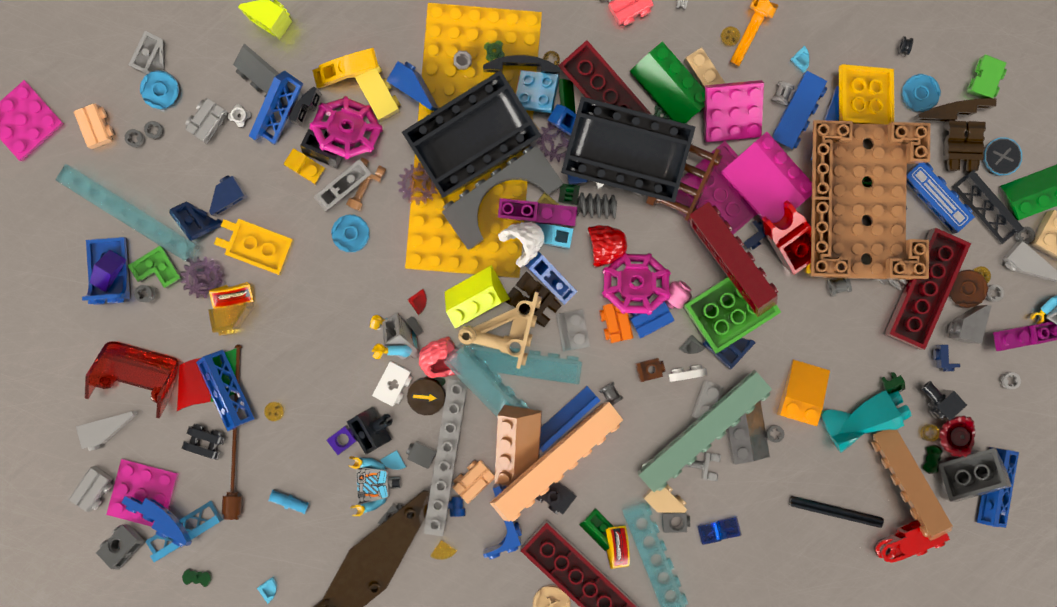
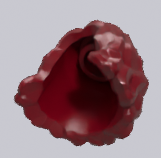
M956 416L951 421L947 420L939 430V438L944 450L950 452L951 456L967 457V455L971 454L976 434L972 418Z

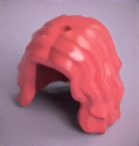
M450 337L432 341L421 349L419 353V366L425 375L430 378L462 374V362L460 361L457 348Z

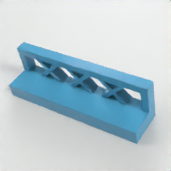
M211 500L179 521L183 523L192 540L224 519ZM210 506L215 516L211 519L202 518L203 510ZM189 518L198 520L195 529L185 528ZM157 534L145 541L153 553L150 556L153 562L158 561L180 546L174 543L167 545L168 541L172 542L173 539L169 537L163 538ZM157 538L165 540L164 547L159 551L156 550L152 543Z

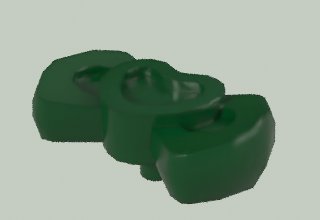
M932 445L927 447L929 455L926 457L927 463L923 465L924 471L928 474H935L939 471V461L943 453L940 447Z
M187 569L182 575L185 585L193 582L194 584L200 583L203 587H207L212 580L211 574L208 571L197 572L196 570Z

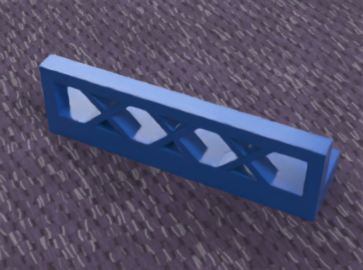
M286 71L274 77L249 137L256 140L263 136L271 143H277L303 86L301 81ZM288 81L296 86L292 92H289ZM284 96H286L288 106L285 107L282 106L280 100ZM279 111L282 118L281 121H276L274 112ZM268 126H273L274 136L266 131Z
M224 350L211 353L199 359L196 363L227 432L254 420V416ZM220 356L222 366H216L212 358ZM222 374L229 376V385L223 383L221 379ZM230 391L237 394V402L230 399ZM238 408L245 412L247 418L239 419L237 415Z
M588 386L582 389L541 426L540 450L542 452L547 450L601 401Z
M996 448L1006 467L1012 487L981 496L977 523L1006 528L1019 452Z

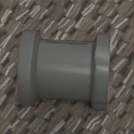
M849 278L834 281L832 279L828 280L832 296H836V293L844 291L852 292Z
M140 285L135 289L134 296L139 302L148 303L155 299L156 292L151 286ZM142 291H146L148 297H144Z
M614 382L607 384L599 390L611 405L623 399V396L619 395L614 387Z

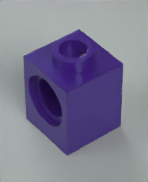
M346 425L326 441L335 453L339 455L357 442V439L350 427ZM341 434L348 436L349 441L347 444H342L339 441Z

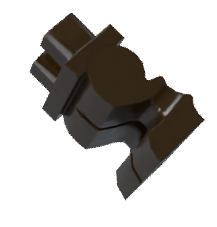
M952 120L944 122L945 130L949 131V135L946 136L944 141V160H947L948 171H960V161H966V171H978L980 161L984 157L983 141L985 140L986 122Z
M527 271L515 286L527 292V295L530 297L522 295L518 289L513 287L508 293L510 299L506 301L507 304L516 308L520 301H533L535 291L539 292L542 300L540 307L535 308L534 315L537 316L536 323L543 327L550 321V318L543 314V311L548 307L556 313L562 306L555 299V295L540 282L535 281ZM526 303L521 304L520 312L528 314L530 306Z

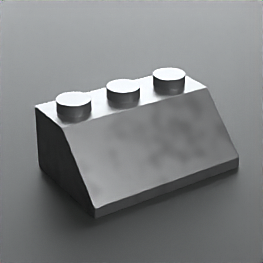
M761 400L755 404L756 408L751 413H745L740 417L741 421L736 426H730L726 429L733 464L753 462L770 457Z

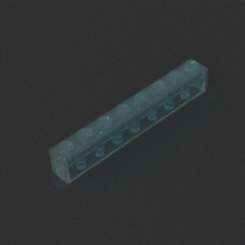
M65 164L55 179L186 262L191 263L201 247L73 166Z

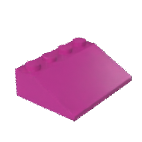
M768 132L764 133L721 171L723 176L762 219L766 216L773 223L783 218L784 202L786 200L796 209L812 195V182Z

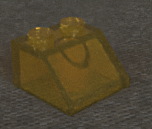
M245 302L209 309L212 332L219 333V336L234 334V330L241 327L254 308V304Z

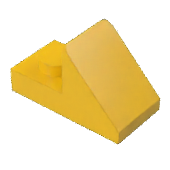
M294 148L283 164L315 185L326 169Z

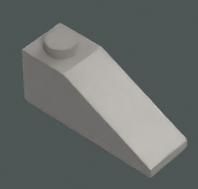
M359 159L314 195L313 198L324 211H327L372 173Z
M1024 241L1016 242L1002 258L1006 262L1005 266L1013 272L1016 271L1057 282V270Z
M137 411L76 426L81 448H88L89 451L99 449L100 444L106 443L137 415Z

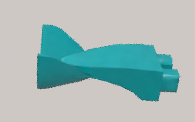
M886 390L864 402L852 414L837 410L821 412L823 423L840 453L849 448L864 433L896 430L903 427V421L912 415L907 405L900 408L896 407L903 403V398L899 391L888 394Z

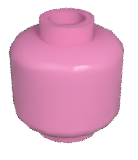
M681 280L679 282L673 281L669 285L671 296L669 300H665L666 305L671 309L674 307L682 309L684 304L692 298V289Z

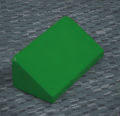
M560 79V105L576 113L574 84L571 80Z
M595 508L579 525L604 551H607L609 543L606 529L614 526Z

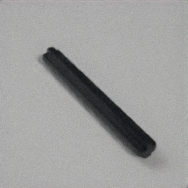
M792 496L790 499L791 507L882 528L884 523L882 517Z

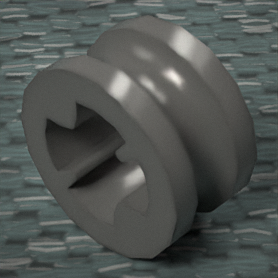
M150 121L144 126L146 136L153 139L161 136L163 129L158 122ZM151 125L158 127V131L156 130L157 134L149 133L148 130L151 129L149 128Z
M131 129L125 134V142L132 147H139L144 141L143 134L138 130ZM132 134H138L136 143L134 141L130 142Z
M1023 227L1022 231L1015 234V238L1018 242L1024 241L1026 244H1029L1034 240L1035 232L1030 227ZM1026 230L1029 238L1023 240L1024 237H1021V233H1024Z
M771 425L766 430V436L771 442L777 443L784 438V430L780 426ZM776 428L780 432V436H777V439L770 435V432H773L772 429Z

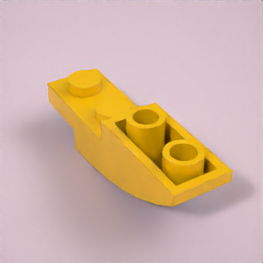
M370 48L328 61L312 71L318 89L378 67L374 48Z

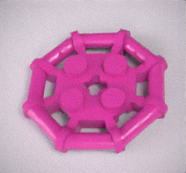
M343 96L342 99L319 105V110L313 122L310 123V130L316 136L320 144L319 148L322 151L326 150L349 160L350 157L366 152L371 153L374 150L375 142L382 132V126L379 125L370 105L366 106L348 99V96ZM343 106V108H341V111L336 112V110H332ZM324 115L329 116L327 122L322 121ZM367 116L370 123L364 122L363 117ZM348 124L350 129H344L342 126ZM321 130L327 131L328 137L326 139ZM366 131L371 132L369 139L364 137ZM333 141L344 145V149L333 145ZM357 143H360V144L362 145V146H359V147L350 149V146H351V147H352V146H355Z
M625 253L602 271L604 274V291L602 295L611 301L622 314L641 313L651 315L665 300L670 299L669 276L671 273L669 269H665L653 258L650 253ZM631 262H643V264H631ZM622 264H625V269L623 271L621 270L619 272L616 270ZM649 264L657 271L656 273L649 270ZM612 277L617 278V286L611 287ZM635 279H638V281L642 284H640L639 286H635L631 282H634ZM657 279H662V288L656 287ZM619 292L621 297L625 299L624 303L614 294ZM653 294L658 295L655 300L649 303V299ZM630 301L642 302L643 306H634L629 304Z

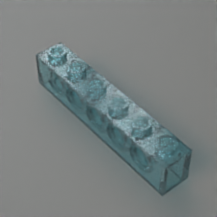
M641 501L621 509L660 607H686L689 603L685 594H681L678 587H681L678 576H673L671 569H674L671 559H666L664 551H667L664 541H659L657 533H660L656 522L652 523L650 515L653 514L649 504L645 505ZM640 518L647 520V524L643 528H639L636 525ZM648 536L654 538V542L650 546L644 544V539ZM655 554L661 556V561L657 564L651 562V557ZM666 572L668 579L663 582L659 581V574ZM667 591H675V597L667 599L665 597Z

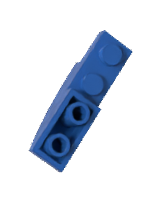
M125 496L121 503L126 505L125 509L132 513L139 512L143 514L142 518L149 522L154 521L151 528L156 530L155 534L163 538L169 537L173 539L172 543L180 547L191 545V538L184 526L162 504L152 498H145L143 502L132 496Z

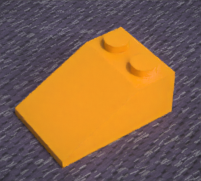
M793 359L777 415L818 426L830 370Z

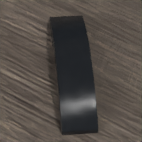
M527 55L500 57L483 65V72L496 73L500 70L503 73V65L541 67L542 73L560 75V67L545 59Z

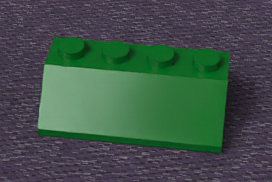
M663 41L629 71L671 120L686 124L705 108V89Z
M1057 164L999 186L1007 209L1017 221L1057 206Z

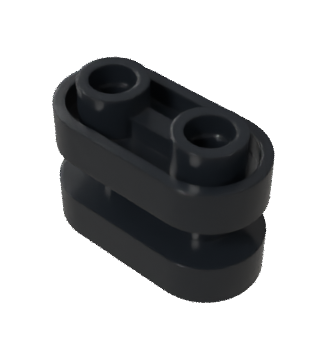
M195 423L193 426H188L186 434L190 435L191 439L190 441L184 440L182 449L218 460L221 452L215 449L217 444H224L226 437L222 436L223 432L214 429L209 432L204 430V426ZM198 440L209 441V446L197 444Z

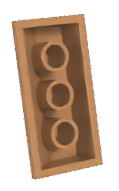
M509 405L502 407L497 421L496 484L509 486L539 459L542 411Z

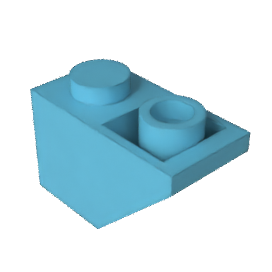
M535 223L540 226L544 233L543 244L570 249L573 229Z

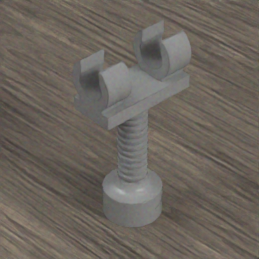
M705 452L704 462L694 461L691 465L688 466L686 464L684 467L702 469V479L718 481V473L708 472L709 461L720 462L721 455Z

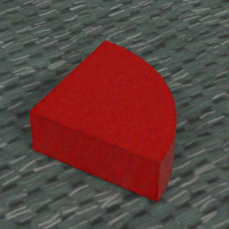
M424 289L408 299L418 315L424 311L427 304V296Z

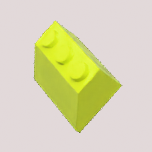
M257 0L242 3L238 6L250 21L279 40L292 23L287 9L277 0L273 2L270 0Z
M492 265L445 291L446 313L454 328L470 322L510 299Z

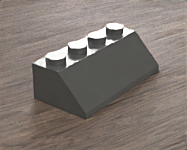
M246 44L242 46L233 64L237 68L235 72L243 79L247 76L252 81L250 85L257 91L262 89L266 95L274 77L279 74ZM288 81L289 92H292L296 87ZM302 92L299 93L293 108L304 95ZM286 96L281 97L282 106H288Z

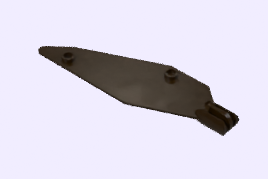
M426 490L422 491L348 551L323 599L313 607H364L382 593L389 585L424 521L430 493Z

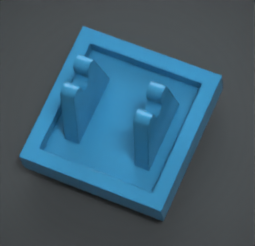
M521 70L516 96L525 110L552 113L559 75Z

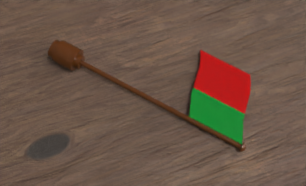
M237 344L234 347L235 349L225 352V355L239 383L240 348L242 346ZM220 356L212 358L216 366H222ZM201 358L179 365L177 411L191 405L214 402L196 363ZM222 374L221 379L223 383L229 385V376ZM230 391L229 396L234 395V402H237V394ZM237 427L233 429L230 492H226V495L222 496V515L225 520H239V515H241L242 496H238V492H234Z

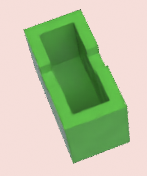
M986 54L980 57L974 71L978 74L975 79H971L966 93L980 99L995 98L1000 89L998 87L999 81L1004 78L1007 71L1005 69L1006 62Z

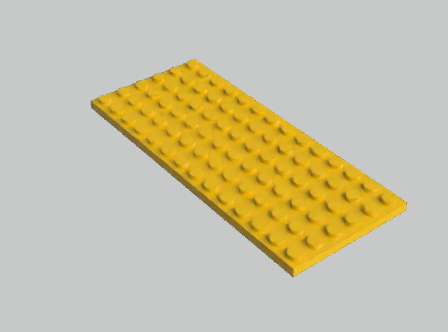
M428 3L422 78L439 108L495 74L483 72V65L494 59L512 55L538 57L542 12ZM458 51H467L472 57V65L467 70H459L454 65V55ZM503 65V75L516 94L521 70L537 72V67ZM419 103L418 121L434 111ZM526 110L533 121V111ZM523 151L515 155L517 159L524 155ZM415 154L405 269L476 274L492 265L499 277L520 278V267L516 265V260L522 254V243L518 238L502 242L499 240L498 234L510 225L524 223V221L498 218L500 198L526 201L528 182L523 180L505 181L494 186L484 196L478 210V226L484 241L468 251L443 215L442 211L445 210L443 206L450 201L454 203L458 201L460 194L466 190L472 191L475 189V184L480 180L491 178V173L496 169H504L508 166L507 162L509 160L461 190L442 198Z

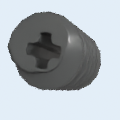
M581 192L577 203V216L582 211L583 217L589 212L593 218L595 212H597L598 218H601L602 214L605 213L606 219H608L612 213L615 219L617 200L614 195H611L608 200L606 194L600 199L597 193L594 199L591 193H588L585 198L584 193Z

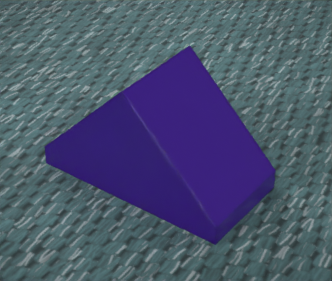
M109 250L94 264L89 283L107 293L127 260Z

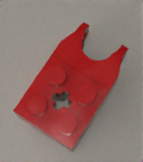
M786 200L784 202V216L780 221L773 223L766 216L762 218L764 233L783 266L795 275L811 263V226L805 217Z
M917 519L897 528V533L879 541L875 551L879 558L893 563L913 555H924L928 552L927 549L932 547L940 548L950 539L946 533L930 541L928 536H923L919 528L921 524ZM890 548V553L886 555V550Z

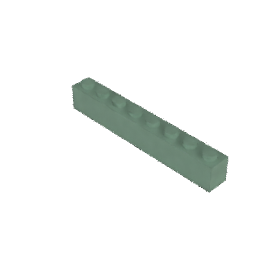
M753 370L638 471V475L653 492L656 490L661 491L667 486V481L671 477L676 478L680 475L681 469L686 464L688 466L691 465L701 451L703 453L712 446L710 443L715 439H721L726 434V429L730 426H736L741 421L740 417L745 413H751L756 408L755 404L757 402L766 400L770 396L772 388Z

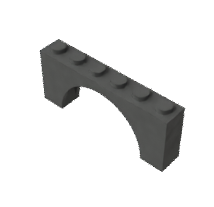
M532 145L522 152L524 155L518 159L516 156L507 162L508 166L504 169H496L491 173V178L480 180L475 184V189L472 191L466 190L460 194L458 201L455 203L450 201L443 206L445 209L442 211L443 215L468 251L484 241L478 226V210L484 196L494 186L509 180H523L536 185L547 196L563 186L564 183L538 146L534 148Z

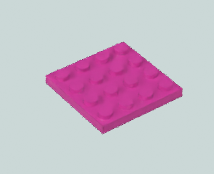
M724 141L717 147V149L721 150L720 155H723L719 166L715 165L696 208H700L707 202L712 206L715 205L721 213L720 218L723 222L726 220L732 227L731 232L734 235L757 213L721 173L724 168L738 157L735 151ZM704 158L695 167L706 172L710 161ZM690 173L681 178L682 183L696 189L699 188L702 178ZM678 189L675 201L690 207L695 196Z

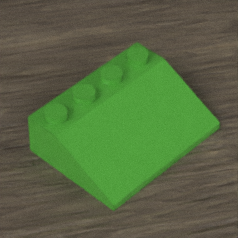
M729 277L724 278L684 304L688 315L715 354L781 313L778 306L775 305L757 317Z

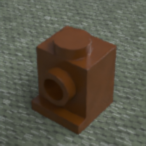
M659 358L635 363L640 382L663 377L662 373L666 372L664 362L659 361ZM650 366H654V373L648 372Z

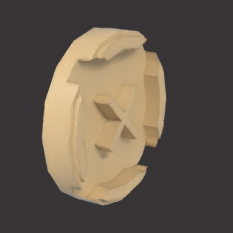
M557 585L542 587L533 598V607L571 606L569 596Z

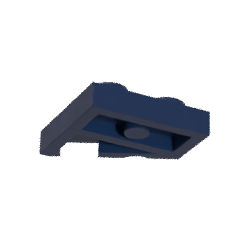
M187 201L171 208L169 214L190 241L221 227L222 224L220 219L214 220L207 216V212L197 209Z
M740 338L717 354H715L706 340L702 344L731 370L756 342Z

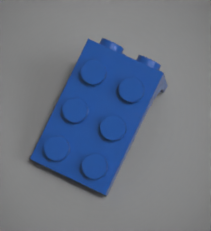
M125 237L86 240L89 282L94 264L109 250L127 260ZM128 260L123 265L107 293L89 283L88 293L86 296H82V301H88V304L99 305L105 304V300H107V303H124V299H130Z
M501 484L493 485L495 497L499 495L506 488V486L502 487ZM504 521L507 529L505 538L499 544L484 549V558L494 559L499 557L503 551L507 550L510 553L519 549L518 547L521 545L520 536L522 535L519 522Z

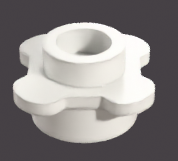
M240 104L235 105L231 113L228 114V119L236 122L238 127H243L245 125L244 122L251 117V113L245 111Z

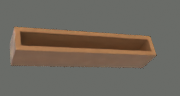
M882 430L873 434L872 446L883 457L881 461L886 469L889 468L892 475L890 477L894 485H899L903 501L905 503L908 502L912 508L910 509L912 517L920 522L921 526L919 528L923 536H928L929 540L932 541L951 532L953 525L898 430Z

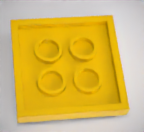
M840 65L839 121H853V124L884 125L894 122V69Z

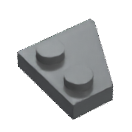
M144 31L128 65L145 74L157 70L164 71L163 39Z

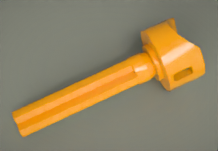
M752 0L749 7L755 13L730 63L740 66L764 17L773 18L778 4L769 2V0H759V2L758 0Z

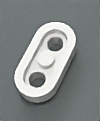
M702 365L691 366V370L683 371V368L672 369V373L669 374V380L672 382L708 376L707 368H702Z

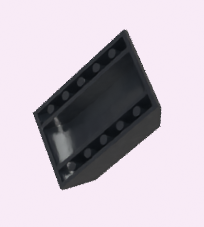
M501 70L402 131V134L442 198L461 190L525 150L542 137Z
M581 96L561 173L675 203L696 127Z

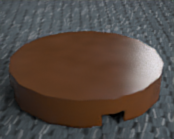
M970 269L961 270L949 295L953 302L961 307H975L982 303L987 296V281L977 271Z

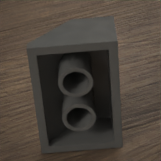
M996 448L939 464L950 502H959L1012 487L1006 467Z

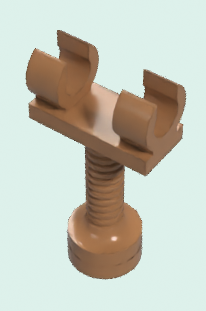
M362 157L361 161L367 167L369 160ZM379 165L375 175L371 174L360 183L361 185H359L355 197L349 198L346 205L360 211L363 205L361 197H363L370 180L372 179L380 183L386 168Z

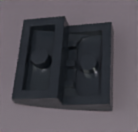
M316 87L309 89L293 108L289 120L295 125L302 126L308 109L316 111L322 93Z

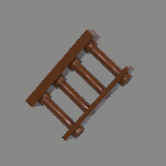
M692 144L690 146L689 152L710 161L706 172L687 163L685 164L684 171L702 178L698 189L680 182L679 190L695 196L690 207L677 201L673 203L648 196L646 203L652 206H656V203L665 204L687 214L685 220L690 222L689 215L698 209L696 207L715 165L719 166L723 155H720L721 150L717 148L713 154Z

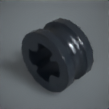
M906 36L902 37L899 53L905 52L906 55L910 54L913 38L906 39Z

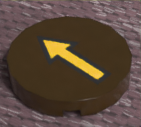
M429 377L417 379L411 384L407 393V401L411 409L424 416L439 412L444 405L446 397L443 386L437 380Z

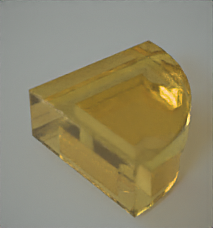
M441 540L430 556L439 560L448 559L457 550Z

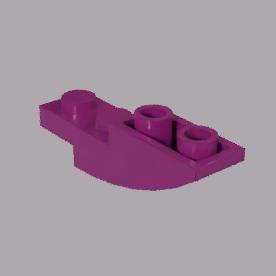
M500 198L498 218L576 227L578 207Z
M1050 321L993 332L996 351L1056 341L1057 324Z

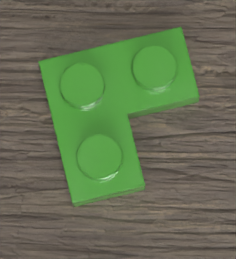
M161 245L128 265L137 282H141L155 273L162 286L167 288L182 278Z

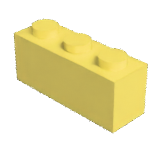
M378 64L377 68L355 76L379 122H382L400 112L398 106L401 104L396 95L391 96L388 91L391 89V86L386 81V78L382 80L379 74L382 70Z

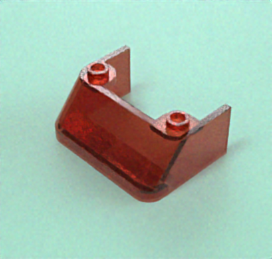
M116 341L107 342L85 376V399L90 398L96 387L108 389L113 387L116 381L151 390V400L157 403L156 418L160 419L170 400L179 362L176 358Z

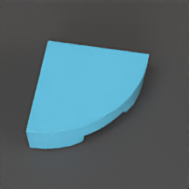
M805 46L790 59L802 73L809 66V51Z
M397 450L380 459L390 469L399 470L406 467Z
M274 576L257 587V590L267 604L271 602L277 591V583Z

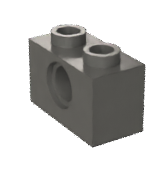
M122 524L114 529L113 535L109 539L101 543L100 549L96 554L110 569L119 570L145 540L130 525ZM119 542H121L120 550L117 548Z

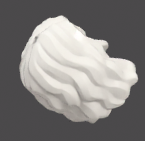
M532 222L512 224L498 234L499 240L502 242L518 238L523 244L525 251L516 260V265L520 268L523 265H527L530 260L537 256V252L544 243L542 229Z

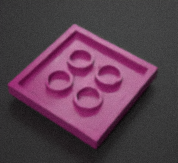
M25 80L0 101V140L19 161H23L64 124Z
M762 80L705 85V142L762 136L764 82Z
M121 459L106 515L152 527L154 521L149 522L142 518L143 514L139 512L132 513L125 509L126 505L121 502L125 496H132L141 502L145 498H152L169 510L178 473Z

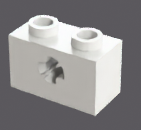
M390 361L372 396L391 406H394L395 403L399 404L404 395L401 393L404 386L408 387L413 378L410 376L411 371ZM397 380L398 383L396 384H399V386L392 390L389 382Z

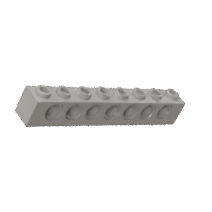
M448 379L424 534L444 536L468 382Z

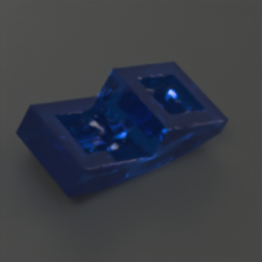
M737 516L698 526L702 545L742 535Z

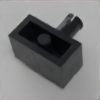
M308 129L300 145L302 154L337 168L342 156L326 150L322 151L319 148L320 144L313 131ZM327 131L324 133L325 139L328 137ZM333 141V145L344 149V145Z
M931 381L921 388L932 399L928 404L930 407L929 412L936 419L940 418L941 420L951 421L967 406L955 391L943 390L940 392Z
M373 407L347 421L365 455L392 440L385 429L393 422L392 419L386 421L391 416L384 414L379 418Z
M553 482L549 486V491L542 496H537L536 499L541 503L543 501L547 502L550 505L548 508L555 514L560 512L563 515L577 495L561 482Z

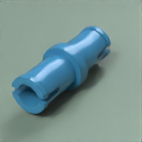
M272 490L268 500L269 502L285 506L284 509L288 510L290 508L305 514L309 502L294 498L291 494L288 496Z

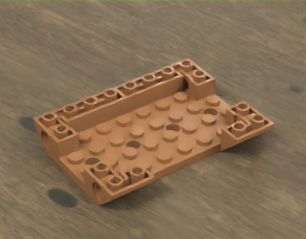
M813 120L811 276L851 279H929V240H906L907 164L930 162V123L891 122L888 125L853 124V121ZM864 139L872 141L871 149L864 148ZM864 177L871 179V187L863 186L862 180ZM864 215L871 218L869 226H865L862 223ZM863 254H868L871 258V262L868 265L863 264L861 261Z

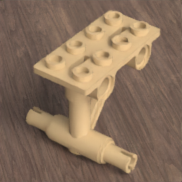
M535 291L533 301H520L516 308L475 327L463 326L458 333L460 342L467 345L473 343L498 349L502 353L518 357L516 368L520 369L521 365L525 366L528 353L524 352L526 346L530 347L533 335L529 334L531 327H535L537 316L534 315L535 308L540 307L542 297L539 296V292ZM526 303L530 306L528 314L520 312L521 304ZM513 320L509 336L504 335L502 337L486 333ZM518 342L521 350L518 352L512 351L510 348L511 343Z

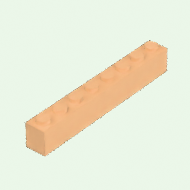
M603 402L497 495L490 504L504 521H515L521 515L520 512L524 508L527 509L535 503L534 499L537 496H542L548 492L549 486L553 482L557 483L564 477V472L578 465L577 461L581 457L585 458L592 452L591 448L596 444L600 445L606 440L605 436L609 432H615L623 421L622 417L610 402Z

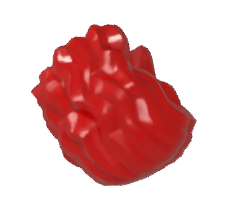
M602 225L588 227L593 245V265L595 267L611 264L626 253L627 239L625 233L620 229Z

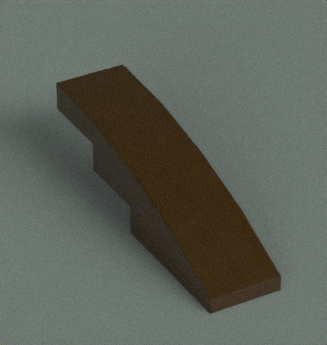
M997 98L970 99L948 103L914 116V120L955 121L957 120V115H973L977 113V108L991 109L995 107Z

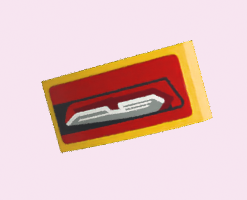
M248 282L232 287L225 285L209 290L213 309L253 302Z
M626 526L607 528L606 534L609 543L607 555L610 568L628 567L630 554Z

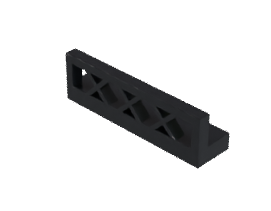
M974 170L966 173L951 186L1000 244L1005 243L1014 234L1024 229ZM965 180L970 185V193H963L958 187ZM973 196L980 197L983 200L982 208L973 205ZM986 211H993L995 222H988L986 220ZM998 225H1004L1010 231L1003 238L998 233Z

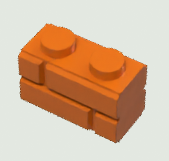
M613 303L603 305V310L599 311L601 320L605 321L607 326L604 329L606 340L614 343L634 338L628 313L622 314Z

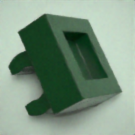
M563 184L560 187L558 203L577 205L580 186Z
M891 372L893 379L890 381L882 377L884 391L886 390L888 394L905 390V381L901 375L897 377L894 372Z

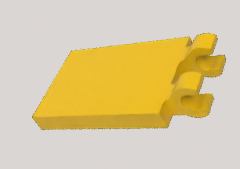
M223 219L221 227L233 231L231 239L226 241L216 237L214 244L225 248V255L280 275L293 239L238 219L236 224Z

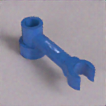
M451 497L452 501H449L448 506L450 517L465 516L463 498Z

